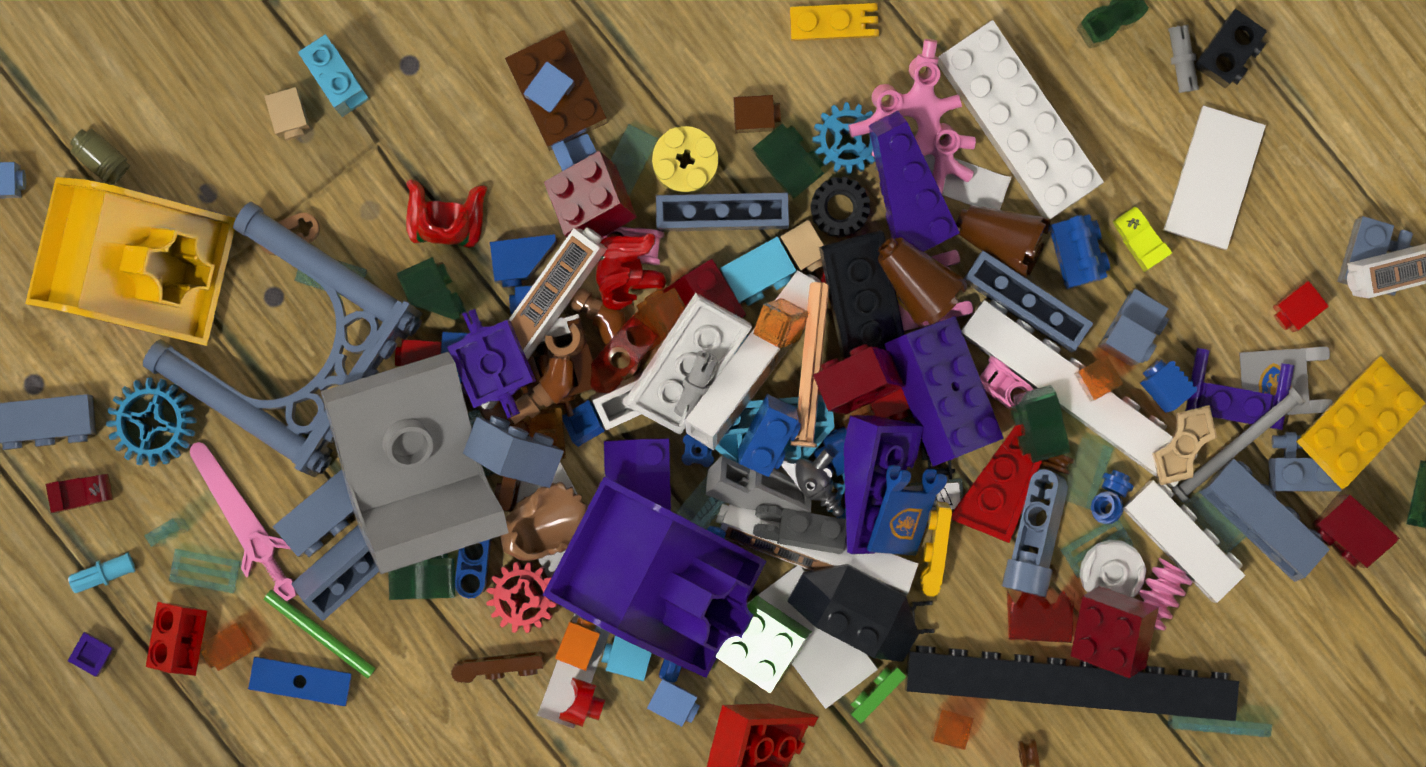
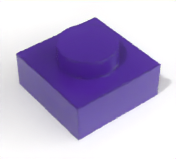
M84 632L70 655L68 662L98 677L114 647Z

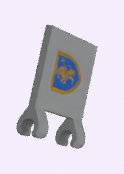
M1328 347L1239 353L1241 386L1245 390L1276 395L1281 363L1294 365L1290 389L1294 387L1306 402L1302 406L1296 405L1286 415L1324 413L1332 405V399L1309 400L1306 362L1329 359L1330 351Z

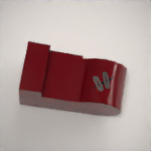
M108 474L45 484L51 513H60L113 500Z

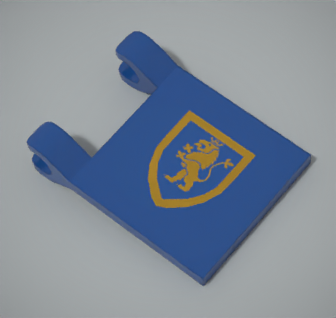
M898 465L889 466L886 472V493L867 550L876 553L916 556L928 522L929 512L932 510L936 495L945 487L947 477L944 474H937L935 469H927L922 477L923 492L902 490L910 482L911 473L908 470H901V467Z

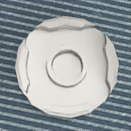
M1107 540L1096 544L1086 553L1081 562L1080 579L1087 593L1102 586L1133 598L1139 593L1145 582L1146 567L1141 555L1132 545L1122 540Z

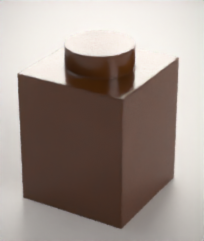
M773 95L734 97L735 134L771 132L775 130V123H781L780 103H773Z

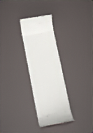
M929 154L924 158L933 175L935 157ZM954 158L960 164L973 170L974 174L969 182H965L953 174H948L945 178L942 195L969 205L1000 210L1011 177Z
M574 614V617H573V620H572V621L576 623L577 620H578V617H579V618H582V617H580V616L577 615V614ZM596 626L595 630L601 632L586 671L557 660L537 716L573 729L575 728V724L559 719L560 713L566 711L575 701V694L571 685L572 677L588 683L592 682L610 632Z

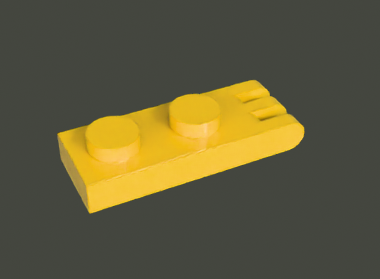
M878 4L790 7L791 41L879 37L878 29H866V25L878 24V16H865V12L878 11Z

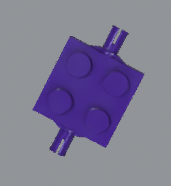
M476 309L465 312L462 315L470 333L461 341L447 348L456 364L457 371L473 408H477L490 401H500L507 419L520 414L512 395L521 387L535 382L536 379L511 321L505 320L494 326L482 327Z

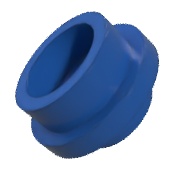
M1112 470L1111 474L1104 473L1102 476L1104 480L1102 488L1121 497H1126L1128 491H1132L1134 488L1129 483L1130 477L1122 472Z
M1104 491L1095 496L1091 503L1093 517L1103 524L1116 522L1123 513V502L1120 496L1110 491ZM1111 503V511L1107 514L1105 508L1107 504Z

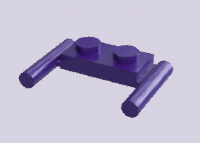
M1197 348L1191 382H1193V387H1197V392L1187 399L1185 411L1209 405L1213 418L1253 425L1289 395L1288 390L1291 387L1294 365L1281 363L1276 395L1204 383L1210 350ZM1285 415L1270 428L1283 430Z

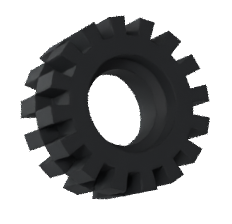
M834 177L829 181L823 182L816 189L810 208L812 219L817 224L818 229L826 232L829 236L842 238L855 234V232L863 227L870 213V200L864 187L858 184L859 182L849 180L848 177ZM844 195L851 200L853 212L848 218L838 220L829 214L827 205L833 196Z

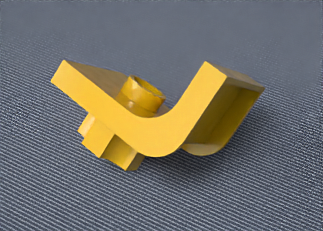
M56 177L25 304L207 346L235 231L233 225L236 218L114 185L84 179Z

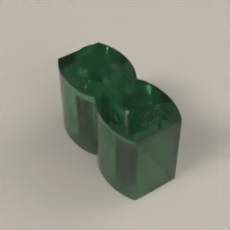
M1112 0L1108 6L1098 7L1089 12L1078 25L1077 31L1088 48L1099 47L1108 42L1117 31L1126 30L1134 26L1145 15L1149 7L1144 0Z
M782 123L755 145L751 151L783 190L788 193V196L794 200L824 175L821 170L824 164L813 150L807 153L800 145L803 138L792 125L786 128Z
M1052 385L1014 395L1015 405L1010 407V412L1015 426H1021L1022 436L1017 437L1021 454L1023 456L1028 455L1031 462L1035 463L1069 453L1070 446L1063 423L1062 412L1057 393Z
M448 553L388 572L389 600L456 598L455 558H448Z

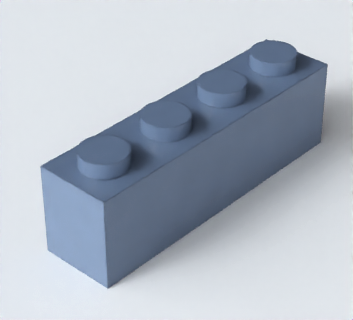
M788 193L656 195L657 230L670 232L788 229Z
M985 251L979 254L963 278L967 285L990 300L998 302L1008 312L1071 353L1076 351L1093 325V322Z
M84 394L0 403V444H2L3 450L23 448L22 442L35 441V447L55 445V439L68 438V443L88 442V435H97L93 395Z
M1235 459L1230 460L1213 475L1199 493L1290 579L1296 582L1306 578L1330 550L1324 544V540L1320 537L1321 535L1313 529H1308L1299 521L1300 516L1295 510L1281 504L1276 499V493L1266 484H1260L1252 476L1253 473L1246 464Z
M342 469L273 526L297 557H302L306 554L310 558L324 546L321 542L322 539L330 533L335 537L349 525L347 519L354 514Z
M359 525L291 583L302 601L322 621L379 572L362 536Z

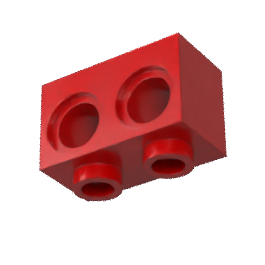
M157 602L145 667L168 673L196 676L208 611L185 605Z

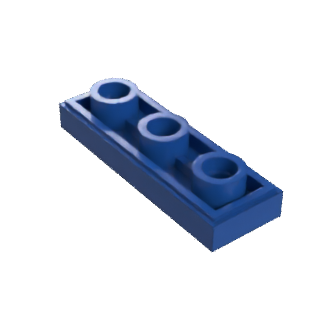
M255 656L248 689L346 707L352 673ZM298 675L305 677L306 685L304 687L297 686L295 680Z

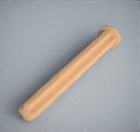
M812 282L809 288L797 408L801 427L795 440L790 443V445L798 447L817 448V444L814 443L819 388L813 374L821 371L820 366L822 365L829 285L822 282Z

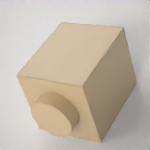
M296 87L264 96L274 132L279 138L284 136L285 140L296 139L304 136V130L310 129L301 94Z
M809 220L780 237L781 243L798 271L802 272L807 269L810 274L823 266L819 247L824 246Z

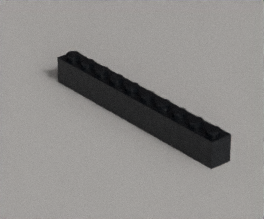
M916 645V651H909L907 656V677L905 680V691L1236 721L1239 681L1231 680V673L1211 671L1209 678L1198 677V670L1178 669V675L1165 674V667L1146 666L1145 672L1140 671L1131 678H1127L1080 660L1079 666L1066 665V658L1047 657V663L1034 662V656L1014 654V660L1001 659V653L982 651L981 657L968 656L969 650L949 648L948 654L935 653L936 647Z

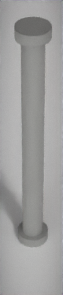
M1292 387L1288 390L1290 393L1198 469L1194 473L1193 478L1186 479L1180 485L1176 484L1175 487H1171L1183 503L1189 499L1188 495L1285 414L1298 404L1302 406L1306 401L1299 392Z

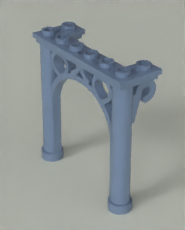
M249 202L237 215L233 229L243 236L251 238L314 279L324 288L332 301L336 316V334L331 353L323 368L305 387L289 396L275 400H258L243 395L173 349L171 345L162 339L156 341L148 350L143 360V367L153 374L159 373L291 460L296 464L295 468L300 472L316 477L318 473L322 474L328 468L332 460L330 454L333 450L327 444L329 442L333 443L334 438L323 398L314 393L318 389L324 391L332 386H340L378 374L379 371L376 369L382 360H387L396 349L397 343L395 340L399 336L406 340L408 335L413 336L421 325L422 320L419 318L423 313L405 300L401 303L265 215L261 207L253 202ZM340 295L362 308L363 311H355L346 316L345 307ZM360 319H365L370 323V334L361 345L353 346L348 341L347 327ZM378 319L383 322L381 326H379ZM344 348L354 354H362L349 375L345 369L347 356L342 354ZM334 370L337 376H331ZM306 400H314L318 406L317 415L309 425L299 426L295 420L296 404ZM286 408L285 419L288 426L264 410ZM302 434H309V436L306 439L302 436Z

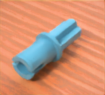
M127 552L103 563L100 560L96 561L95 566L71 574L68 580L73 592L79 593L102 583L105 586L109 585L110 580L131 572L133 573L136 569L131 555Z

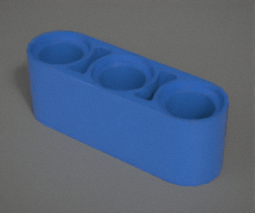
M492 539L479 542L483 547V555L478 560L468 558L466 547L459 549L455 588L462 597L468 599L476 598L485 591ZM468 574L477 576L480 581L479 589L474 593L466 592L462 586L463 578Z

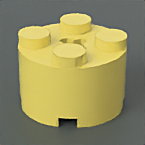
M681 126L669 129L660 137L655 145L652 157L654 173L661 185L671 193L677 195L698 193L709 186L716 176L718 152L715 143L705 132L694 127ZM684 154H690V160L694 164H688L686 169L681 168L680 161L676 159L678 157L683 158Z

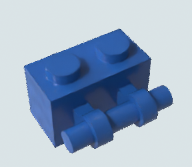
M1090 214L1079 215L1050 226L1049 231L1066 290L1107 278L1106 271H1110V264L1106 252H1100L1097 240L1102 237L1097 220L1092 221Z

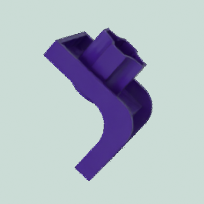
M603 477L543 596L613 635L707 678L717 659L715 656L723 643L731 637L737 636L742 638L754 615L747 608V598L767 561Z

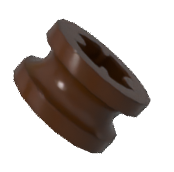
M1047 450L1045 454H1047L1048 459L1043 461L1041 465L1069 475L1068 466L1074 463V459Z
M1030 739L1027 744L1023 743V741H1018L1021 766L1029 767L1032 765L1040 767L1035 739Z

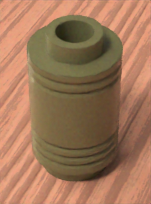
M92 128L87 132L83 129L80 130L70 142L73 146L70 153L77 157L94 174H97L105 183L110 182L114 185L130 167L126 162L127 158L120 154L116 148Z

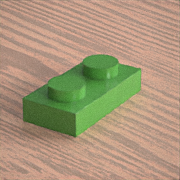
M896 666L892 670L888 667L884 668L873 680L877 685L868 694L862 691L852 701L850 705L854 709L850 714L861 724L907 676Z

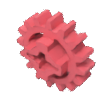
M518 561L513 563V571L504 566L501 568L503 577L494 575L491 578L497 585L496 587L487 588L486 592L494 596L486 604L487 606H495L496 610L491 614V617L501 616L503 618L500 623L502 628L511 623L512 632L516 633L520 626H523L525 632L529 633L532 629V623L536 627L541 628L544 626L542 617L549 620L553 617L548 609L549 607H557L558 604L546 598L543 594H539L533 586V581H537L544 593L552 576L546 579L542 577L545 568L540 567L535 572L533 571V563L527 562L525 568L522 569ZM520 575L516 586H504L510 578ZM524 587L525 595L530 597V601H526L521 607L520 599L516 598L515 594L521 592ZM501 600L507 601L512 609L511 615L505 610ZM529 608H541L534 617L524 619Z

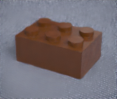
M564 30L505 58L549 151L552 150L551 146L561 141L567 143L608 123ZM546 62L556 67L575 83L570 93L562 97L552 112H547L532 100L529 101L523 94Z

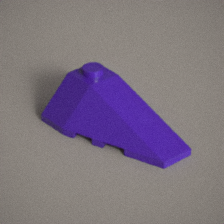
M850 415L844 443L847 553L875 554V552L868 551L867 547L886 493L887 469L891 465H898L901 467V470H906L907 467L913 468L918 455L923 426L873 415Z
M669 439L604 441L605 477L671 511Z

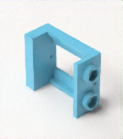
M326 34L298 52L333 107L342 117L370 100Z

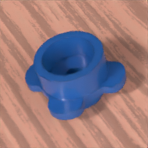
M686 434L683 438L685 453L681 457L682 462L688 466L693 463L702 464L704 467L711 466L714 458L711 456L712 449ZM696 447L702 449L701 453L695 452Z

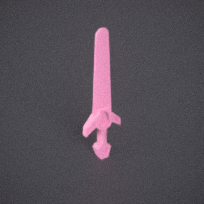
M201 442L194 443L190 447V456L245 550L241 565L243 573L248 578L253 562L262 563L264 567H267V572H270L269 575H272L271 578L275 581L274 591L285 601L291 600L297 596V592L291 584L294 581L283 576V571H280L281 568H278L279 565H276L277 562H275L276 560L273 557L275 547L291 548L282 538L268 535L208 447Z

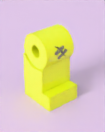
M1134 206L1113 221L1124 244L1143 272H1146L1172 254L1165 242H1162L1137 207Z

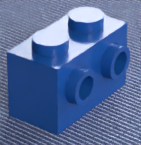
M767 394L737 450L739 464L767 477L770 476L774 468L779 469L786 455V451H784L786 444L789 440H795L801 427L797 407Z

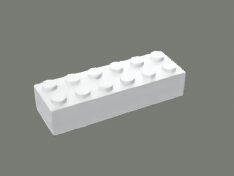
M993 20L938 56V66L1042 217L1051 220L1104 183Z

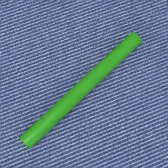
M272 589L267 593L263 600L367 679L373 674L376 668L288 601H285Z

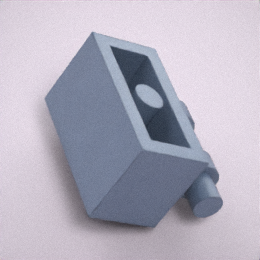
M1364 216L1356 219L1337 282L1348 285L1347 274L1349 271L1347 263L1386 254L1387 251L1394 252L1413 247L1410 245L1413 233L1400 230L1398 240L1392 241L1390 239L1394 225ZM1396 291L1387 293L1386 295L1395 296Z
M1285 432V435H1272V448H1284V458L1269 459V487L1273 491H1342L1312 458H1296V450L1303 449L1296 442L1302 435H1297L1296 432Z

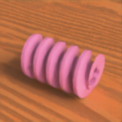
M1158 558L1164 565V568H1152L1157 579L1147 578L1145 582L1151 588V591L1140 589L1139 594L1145 600L1144 602L1159 607L1154 630L1165 631L1167 627L1160 619H1172L1173 615L1167 607L1178 608L1180 604L1176 601L1174 595L1185 596L1186 592L1180 586L1181 583L1191 585L1193 581L1186 572Z

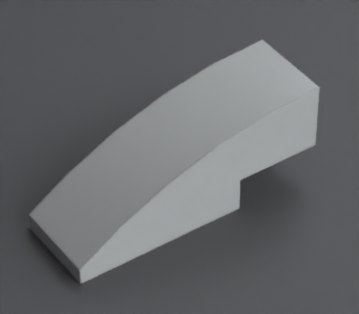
M721 456L708 469L707 496L751 510H756V507L760 505L777 506L781 510L784 508L807 513L811 512V499L803 494L791 477L773 469L770 476L767 477L724 456Z

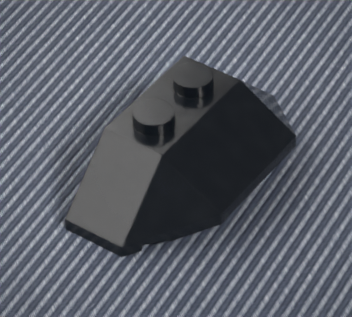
M849 564L803 572L787 599V602L814 627L873 658L903 662L919 635L906 594Z

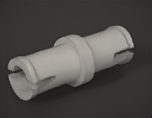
M1189 25L1168 28L1173 57L1170 60L1171 65L1175 64L1179 87L1178 92L1184 93L1199 90L1194 64L1197 56L1196 53L1193 54Z
M699 351L690 375L684 378L682 383L684 389L674 409V412L680 417L683 416L688 405L686 419L700 401L702 395H705L709 389L708 381L718 361L717 357L711 353L704 365L707 352Z

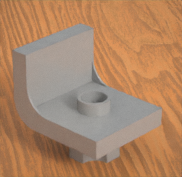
M449 352L321 391L353 511L362 536L380 574L509 533L504 511L490 488L482 465L463 454L472 429L456 364Z

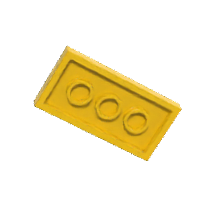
M1379 356L1296 442L1341 489H1344L1426 403L1382 356Z

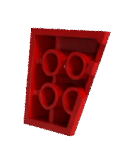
M770 703L722 705L707 767H788L794 754L800 755L805 745L801 740L808 726L814 727L818 716Z

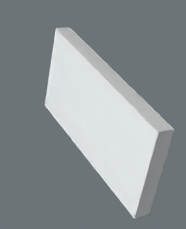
M1202 106L1163 231L1227 250L1266 125Z
M695 293L625 399V405L681 435L686 427L685 416L688 405L682 417L677 415L674 409L684 389L682 384L684 378L690 375L697 358V353L699 351L707 352L704 365L710 353L718 359L708 381L710 387L751 330V324Z
M795 566L758 594V596L812 631L792 665L826 709L878 669L867 654L814 627L787 602L800 576L805 572L802 567Z

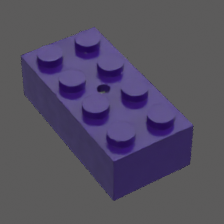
M956 316L905 334L884 344L886 350L890 351L905 387L902 390L915 423L923 426L921 438L932 466L1004 439Z

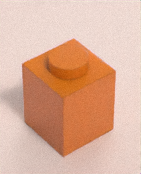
M578 617L576 623L570 621L555 659L586 671L601 632L595 630V624Z

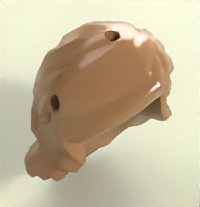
M557 482L556 484L552 483L550 488L540 487L530 496L524 497L506 517L509 533L501 535L503 551L519 560L526 561L541 559L547 555H554L557 552L562 553L565 551L587 510V504L582 502V496L575 494L573 487L566 488L564 483Z

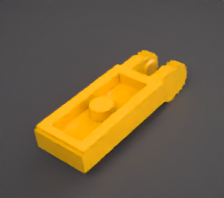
M937 501L936 509L930 510L928 517V529L933 531L931 542H926L924 547L923 561L928 562V566L920 573V586L923 593L930 597L940 593V586L943 580L952 509L947 502Z

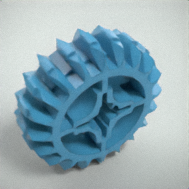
M153 378L146 379L145 388H143L139 380H135L133 382L135 392L124 386L122 392L127 398L124 400L121 397L115 396L113 401L120 405L119 409H108L109 414L117 415L116 421L110 420L106 422L107 427H117L116 432L109 434V439L116 440L120 438L122 440L115 446L116 451H122L128 447L124 456L125 459L131 460L137 453V465H143L147 456L149 465L152 467L157 466L158 456L163 464L170 463L168 452L175 458L181 456L180 451L176 447L178 444L181 447L189 448V442L183 439L184 434L195 436V431L186 429L187 423L194 424L197 422V419L194 417H186V413L193 411L194 406L191 404L182 406V403L187 400L188 395L182 393L175 397L179 388L177 385L173 384L165 391L167 381L164 379L159 380L156 388ZM154 395L152 402H149L144 412L135 413L129 411L132 405L139 399ZM164 398L173 406L177 417V424L169 422L164 418V405H162ZM151 413H154V419L159 421V423L165 424L166 427H152L153 431H149V425L145 424L144 421L137 420V417L151 418ZM126 421L133 422L139 427L140 446L129 436ZM163 431L174 433L173 437L165 445L149 450L151 442H154L157 434Z

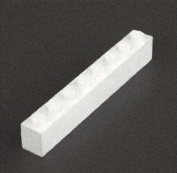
M983 300L961 331L964 338L987 355L1003 362L1035 390L1158 478L1152 453L1161 450L1171 441L1172 436L1165 431L1167 425L1152 415L1148 419L1138 411L1141 407L1130 398L1124 396L1121 400L1112 393L1114 387L1104 379L1098 377L1094 380L1085 373L1087 367L1078 360L1071 357L1068 361L1058 353L1061 349L1050 340L1045 338L1042 342L1032 335L1034 329L1020 319L1015 323L1005 315L1008 310L994 300H991L990 303ZM1179 481L1168 483L1166 485H1168L1169 487H1175Z

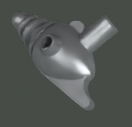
M824 448L814 462L802 458L792 462L785 457L781 466L803 494L811 500H821L820 505H826L827 511L832 509L834 516H842L844 510L841 506H838L840 500L835 499L837 493H832L833 480L831 479L833 470L828 466L835 457L834 453L828 448Z

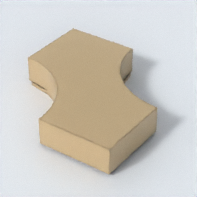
M1209 405L1176 413L1177 424L1174 436L1164 448L1152 453L1160 485L1193 478V462L1197 452L1205 443L1217 438Z

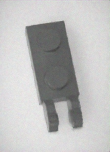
M760 505L756 507L755 516L759 517V519L779 522V528L771 524H755L753 528L755 536L774 540L778 544L835 554L843 553L846 538V519L784 508L781 510L777 506Z

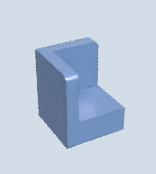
M546 62L523 94L529 101L532 100L547 112H552L562 97L570 93L575 83L556 67Z
M584 134L567 143L561 141L551 146L562 171L596 152L588 134Z

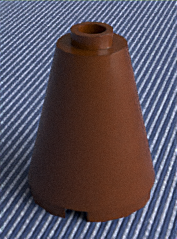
M971 205L968 210L962 209L956 225L960 228L959 236L1027 279V275L1032 273L1044 247V243H1042L1043 238L1041 237L1042 232L1048 235L1051 220L1041 216Z
M902 237L897 239L889 238L878 250L880 253L878 261L913 322L920 328H924L923 322L925 321L932 325L944 317L959 302L955 297L958 291L961 290L965 293L967 289V282L962 276Z

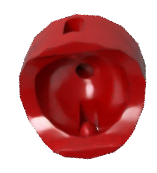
M572 677L571 685L574 690L575 701L566 711L560 713L559 719L583 727L586 717L599 721L605 699L593 696L596 685Z

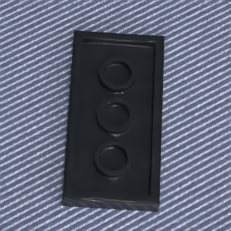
M881 230L819 247L826 284L829 285V299L842 360L851 357L850 351L866 344L869 347L886 350L885 343L904 335L896 291L878 261V256L880 255L878 250L886 241L884 232Z

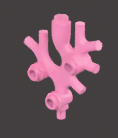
M924 39L922 54H918L909 65V74L914 79L911 90L906 94H901L889 84L877 86L872 93V102L877 108L876 112L871 118L850 124L848 127L851 137L870 133L869 125L896 111H899L903 117L909 116L915 119L918 124L915 139L924 157L929 154L935 157L933 177L942 194L945 178L948 174H953L965 182H969L973 177L974 171L955 160L953 153L958 148L973 150L976 138L958 135L950 125L940 123V118L944 113L960 108L962 104L959 95L943 99L935 95L934 85L940 79V70L937 66L939 58L935 56L937 41ZM927 66L926 71L919 74L920 69ZM885 95H889L888 100L882 102V98ZM943 134H947L945 139L939 140Z

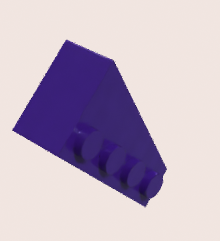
M896 111L869 125L891 238L897 239L902 237L924 252L959 234L958 227L906 119L899 111Z

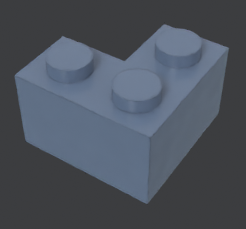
M1137 289L1131 290L1098 347L1129 366H1134L1144 361L1147 362L1157 346L1153 343L1156 334L1160 335L1169 321V318L1165 317L1169 308Z
M491 415L490 420L476 417L463 451L464 455L500 476L550 488L564 452L552 445L554 439L540 433H535L534 437L528 436L529 433L514 426L509 427L510 422L498 416Z

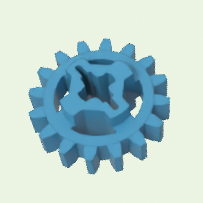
M845 102L842 111H839L833 105L831 107V116L826 113H822L820 116L824 124H815L814 129L820 133L819 136L812 137L813 143L820 144V147L815 151V155L824 154L826 157L822 164L826 166L830 162L834 163V172L836 173L841 166L845 167L847 175L851 174L852 166H856L862 172L864 171L863 162L865 160L870 164L875 162L874 157L871 155L873 147L870 133L868 148L862 142V135L853 138L854 145L848 142L846 145H842L840 149H837L843 137L840 133L843 132L846 135L850 133L848 125L853 124H843L837 119L851 117L855 118L856 121L854 123L872 117V111L867 112L865 115L861 113L862 105L860 104L857 105L855 110H850L849 103ZM827 129L834 136V144L830 149L826 143ZM842 153H853L856 157L858 156V158L852 160H845L839 157Z

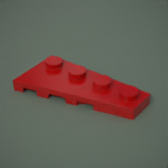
M1027 409L952 511L951 520L1010 543L1025 505L1031 477L1040 468L1058 421Z

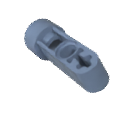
M1043 469L1037 471L1031 477L1012 559L1007 560L1002 587L1042 597L1047 596L1053 571L1049 567L1068 491V485L1063 476ZM1053 483L1052 489H1044L1045 484ZM1041 499L1046 500V501H1050V504L1047 505V504L1042 503V502H1040V501H1041ZM1045 510L1047 519L1043 525L1037 526L1036 516L1040 511ZM1029 547L1039 548L1038 554L1028 552Z

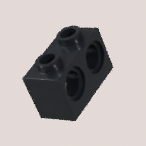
M1234 9L1195 63V68L1224 88H1227L1232 82L1237 85L1248 70L1244 66L1250 56L1256 58L1267 42L1262 38L1267 33V30L1237 9ZM1236 30H1244L1249 34L1250 42L1248 45H1241L1235 40ZM1218 56H1225L1230 60V71L1223 72L1218 69L1216 65Z

